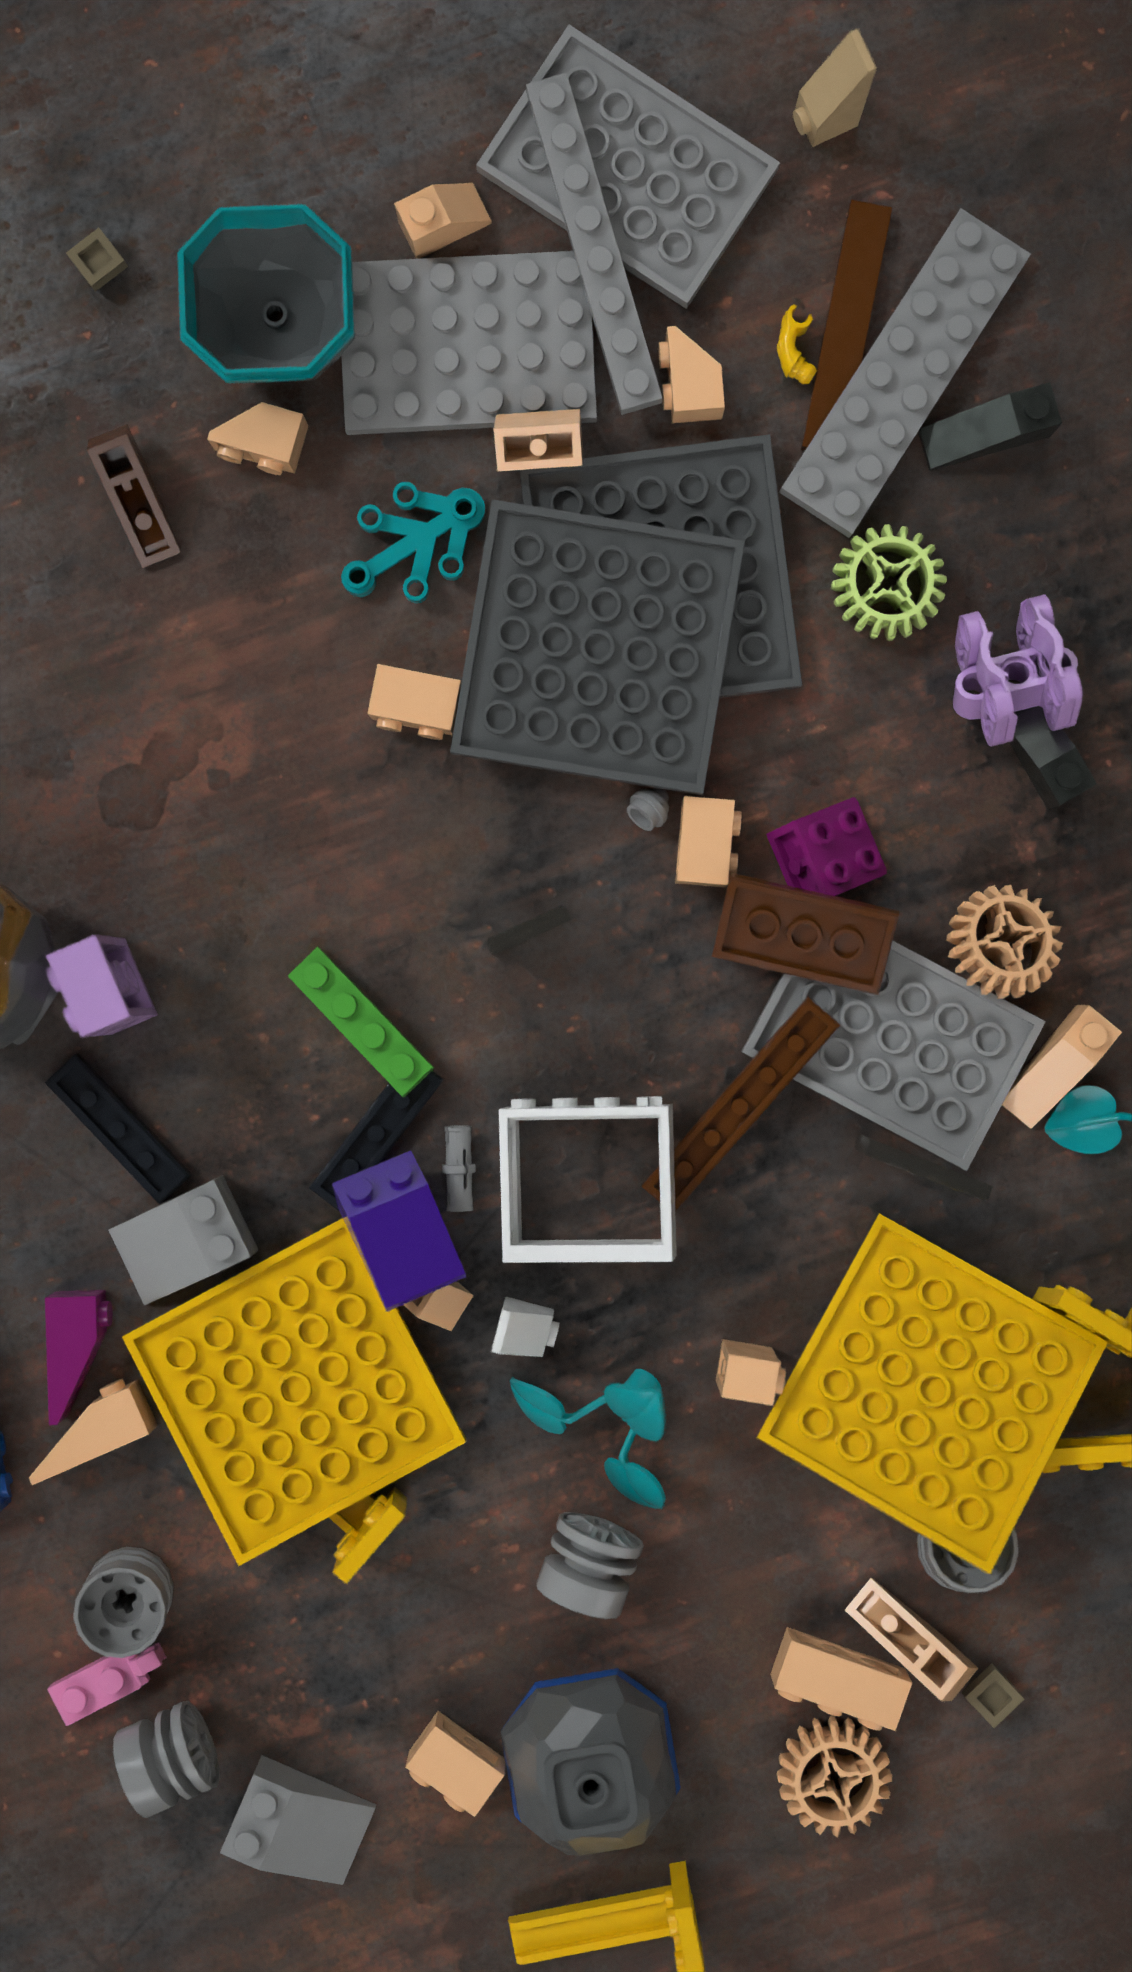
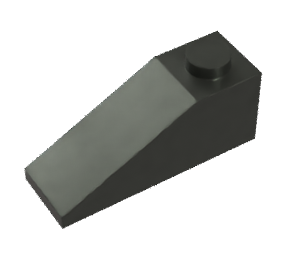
M1049 382L1004 395L920 428L918 433L929 471L1050 438L1062 424L1052 385Z
M1041 706L1014 712L1018 719L1013 741L1009 743L1048 810L1062 805L1097 785L1079 751L1062 729L1051 731Z

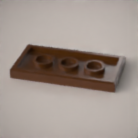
M731 873L712 957L879 995L899 918V911Z

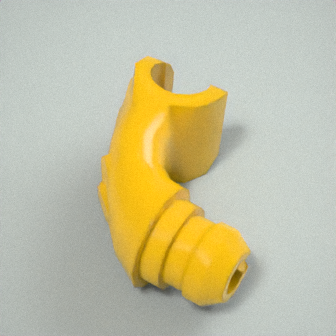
M793 304L782 318L777 353L786 378H795L799 383L805 385L811 382L817 370L813 364L806 362L805 358L801 356L802 353L797 350L795 342L796 337L806 333L813 317L812 314H809L805 322H796L792 315L797 305Z

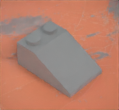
M223 1175L109 1229V1233L144 1305L212 1276L251 1257L259 1251Z
M261 1755L220 1854L261 1871L343 1885L377 1804Z

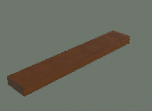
M852 199L850 201L801 445L802 451L807 449L862 363L892 207Z
M809 996L803 1000L674 1147L675 1211L839 1028L840 1023ZM658 1165L642 1183L641 1187L660 1202V1171Z

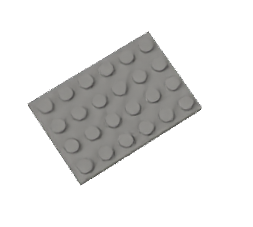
M568 25L530 83L567 72L624 269L687 309L779 170L780 162L573 26ZM525 90L476 164L477 172L567 231Z
M573 251L352 262L355 339L341 355L344 418L347 435L494 428L497 414L580 409L581 423L597 422L592 314Z
M892 941L879 995L782 973L741 1052L753 1058L803 1000L809 996L836 1019L840 1026L793 1080L967 1171L1046 1021L1004 999H997V996L991 992L987 995H981L980 986L976 984L966 986L967 980Z

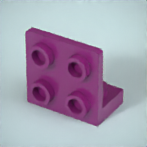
M855 797L796 819L766 834L788 886L836 896L887 874L883 859Z

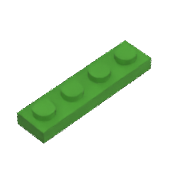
M317 947L288 975L296 986L402 1097H406L435 1068L321 948Z

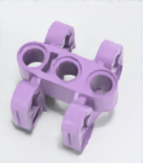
M1046 595L1028 598L1021 602L1016 626V636L1020 651L993 658L990 656L993 631L988 632L981 614L976 611L959 616L955 650L961 673L957 676L955 683L953 708L963 718L969 720L981 719L984 737L987 744L991 747L1013 741L1018 716L1014 713L1016 711L1041 706L1051 731L1072 727L1076 724L1082 702V687L1076 671L1078 661L1071 650L1063 647L1062 636L1054 626L1053 610ZM1009 680H1016L1021 682V684H1013ZM975 690L980 692V694H970L967 691Z

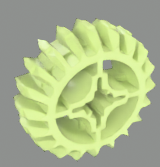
M884 525L881 531V538L874 528L867 529L865 532L866 542L859 536L853 537L850 542L853 550L843 548L839 554L845 563H836L833 567V573L842 578L834 580L831 583V589L844 592V594L839 595L834 600L835 606L841 607L848 604L849 609L842 615L843 620L848 621L855 615L859 619L854 628L856 632H861L866 624L872 626L869 633L871 639L878 637L881 628L885 629V637L888 641H892L896 637L897 627L904 638L912 634L911 624L922 630L927 625L924 615L933 618L938 613L937 607L932 602H941L945 597V593L935 587L944 585L947 582V577L942 574H934L935 571L944 565L942 559L932 561L929 559L936 549L935 545L930 544L923 550L919 546L923 539L922 533H917L912 541L906 539L908 534L906 526H902L897 536H893L891 525ZM893 552L905 557L906 560L893 564L885 560L882 555L877 557L875 553ZM861 561L868 568L866 573L871 580V587L862 596H860L856 586V571ZM915 570H917L921 582L920 597L916 605L910 598L912 593L907 586V578ZM900 572H903L893 587L894 591H892L891 587L888 590L883 588L874 594L881 585L880 583L883 581L884 575L886 579L889 576L894 578ZM884 601L892 605L895 610L900 608L903 613L894 615L883 614L870 607L877 602Z

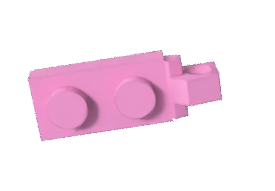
M158 1642L141 1653L125 1658L104 1656L53 1682L47 1690L67 1727L140 1689L151 1679L148 1672L161 1666L166 1655Z

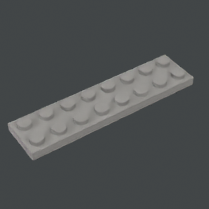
M960 208L779 493L850 538L1031 253Z

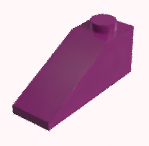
M106 1290L56 1291L45 1297L49 1425H58L68 1417L107 1333V1327L112 1324L113 1308L111 1301H106Z

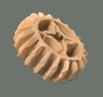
M994 885L986 888L984 893L980 891L974 892L969 897V902L964 901L957 907L959 915L952 917L949 922L954 931L947 935L946 941L956 945V947L949 951L948 957L959 958L961 961L955 968V973H963L966 970L970 974L966 986H972L976 982H980L981 995H987L994 989L997 999H1004L1009 993H1011L1013 998H1020L1025 994L1026 990L1032 993L1040 988L1041 982H1046L1052 977L1051 969L1055 968L1061 960L1054 953L1061 950L1064 943L1053 938L1060 932L1061 926L1049 924L1048 920L1053 917L1054 911L1043 913L1039 909L1042 898H1036L1030 902L1028 901V889H1022L1015 895L1012 885H1005L1000 889V892ZM986 914L988 921L985 925L986 936L977 941V924L980 917ZM1031 943V960L1026 970H1024L1021 963L1024 959L1023 947ZM986 958L991 959L995 963V965L990 963Z
M831 1715L828 1719V1726L822 1727L820 1721L814 1718L812 1721L814 1730L808 1732L806 1728L799 1726L797 1732L800 1741L787 1738L786 1746L790 1753H780L779 1755L780 1765L784 1767L777 1771L778 1782L783 1784L779 1789L781 1798L789 1801L787 1808L792 1816L800 1814V1824L804 1828L814 1822L815 1831L821 1835L826 1827L830 1826L832 1834L838 1838L841 1827L847 1826L850 1833L855 1835L857 1831L855 1822L861 1820L863 1824L870 1827L872 1821L869 1812L882 1814L883 1807L879 1799H889L890 1790L885 1785L892 1782L891 1771L885 1768L890 1763L886 1752L880 1751L882 1744L877 1737L869 1738L870 1732L864 1725L855 1730L853 1720L847 1718L842 1726L839 1727L836 1717ZM832 1748L848 1749L859 1756L854 1757L853 1754L841 1756L836 1754ZM820 1753L818 1763L814 1767L807 1769V1774L802 1775L809 1760ZM829 1762L833 1764L835 1772H838L840 1776L838 1778L840 1789L836 1788L834 1780H831L829 1776L831 1773L828 1766ZM866 1777L860 1790L849 1798L850 1790L855 1785L862 1783V1778ZM814 1794L815 1798L822 1796L831 1797L836 1803L821 1802L812 1798L811 1795Z

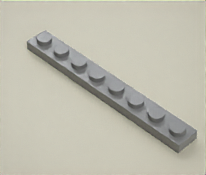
M567 72L526 84V93L621 415L661 404L663 398Z

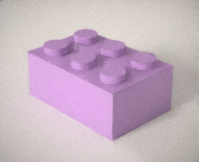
M93 935L46 956L50 967L46 968L48 979L56 992H62L68 1006L63 1010L64 1016L73 1032L78 1031L80 1037L112 1035L158 1015L125 938Z

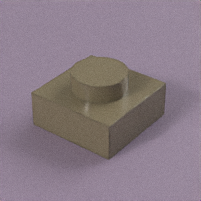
M97 228L66 252L67 256L95 292L128 267L100 228Z
M993 1663L962 1691L966 1700L993 1728L1001 1723L1025 1700L1022 1694Z

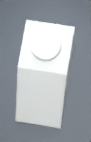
M505 1296L491 1352L543 1357L545 1346L554 1347L560 1323L552 1321L554 1309Z

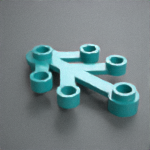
M410 482L397 484L393 490V499L400 509L411 510L414 507L440 513V515L427 523L384 514L375 505L363 506L358 512L357 519L360 527L365 532L375 533L383 531L406 537L367 562L355 560L348 563L341 575L342 583L347 592L355 597L369 595L375 589L377 576L416 552L411 576L405 580L403 592L405 597L412 603L425 601L429 595L427 580L436 539L450 529L448 552L440 558L438 567L440 574L446 580L454 581L459 579L464 573L462 558L468 531L478 527L485 516L484 501L472 489L459 488L452 491L446 497L419 491ZM401 491H412L414 493L413 499L407 503L401 502L398 499ZM462 502H467L472 506L471 512L467 515H460L456 511L457 506ZM369 512H374L378 515V521L374 525L363 523L364 516ZM447 561H457L459 569L455 573H447L444 570V565ZM362 570L365 572L366 577L362 583L355 584L351 581V574L354 571ZM421 583L424 586L423 593L419 596L410 595L408 593L410 585Z

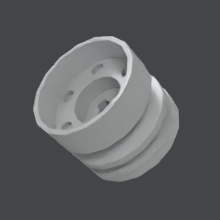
M576 1512L560 1514L556 1523L559 1532L553 1534L551 1538L552 1547L560 1554H550L545 1557L536 1583L537 1589L545 1597L572 1611L603 1619L617 1618L621 1615L629 1592L628 1583L620 1576L635 1573L637 1565L634 1559L641 1556L644 1547L642 1540L628 1530L603 1518Z
M1013 1528L991 1573L987 1574L920 1534L917 1536L918 1557L926 1573L940 1586L958 1592H987L1003 1584L1013 1572L1019 1553L1017 1534Z
M123 1547L108 1552L95 1563L75 1600L73 1616L78 1635L90 1649L106 1657L125 1658L141 1653L156 1640L172 1604L174 1589L170 1571L159 1556L144 1548ZM123 1589L126 1594L134 1592V1600L132 1601L129 1596L121 1597V1590Z
M183 1701L174 1705L172 1710L167 1709L158 1712L155 1724L149 1719H143L118 1730L115 1734L113 1753L116 1770L130 1804L142 1817L148 1818L175 1806L179 1795L187 1800L198 1796L199 1791L203 1793L218 1786L220 1773L216 1748L204 1718L191 1702Z

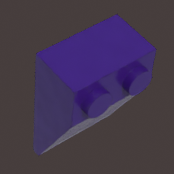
M412 1151L332 1183L338 1209L386 1312L466 1277L431 1190Z

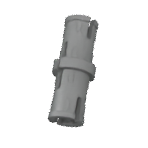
M445 1126L446 1164H442V1173L446 1174L447 1182L446 1211H472V1173L476 1172V1163H472L471 1155L472 1126Z

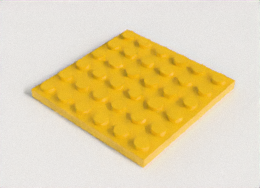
M879 1213L789 1376L783 1393L777 1398L756 1438L981 1571L990 1574L1108 1341Z
M343 1218L122 1336L238 1566L467 1441L398 1307L386 1312Z

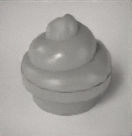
M657 788L639 789L630 798L631 804L627 807V813L631 820L638 827L646 831H651L654 827H661L668 819V793L666 790Z

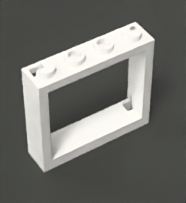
M661 1096L636 1097L637 1105H620V1097L594 1098V1105L578 1106V1098H553L552 1106H536V1099L526 1098L511 1099V1107L499 1109L503 1263L673 1262L677 1256L673 1104H662ZM658 1118L661 1239L522 1240L519 1120Z

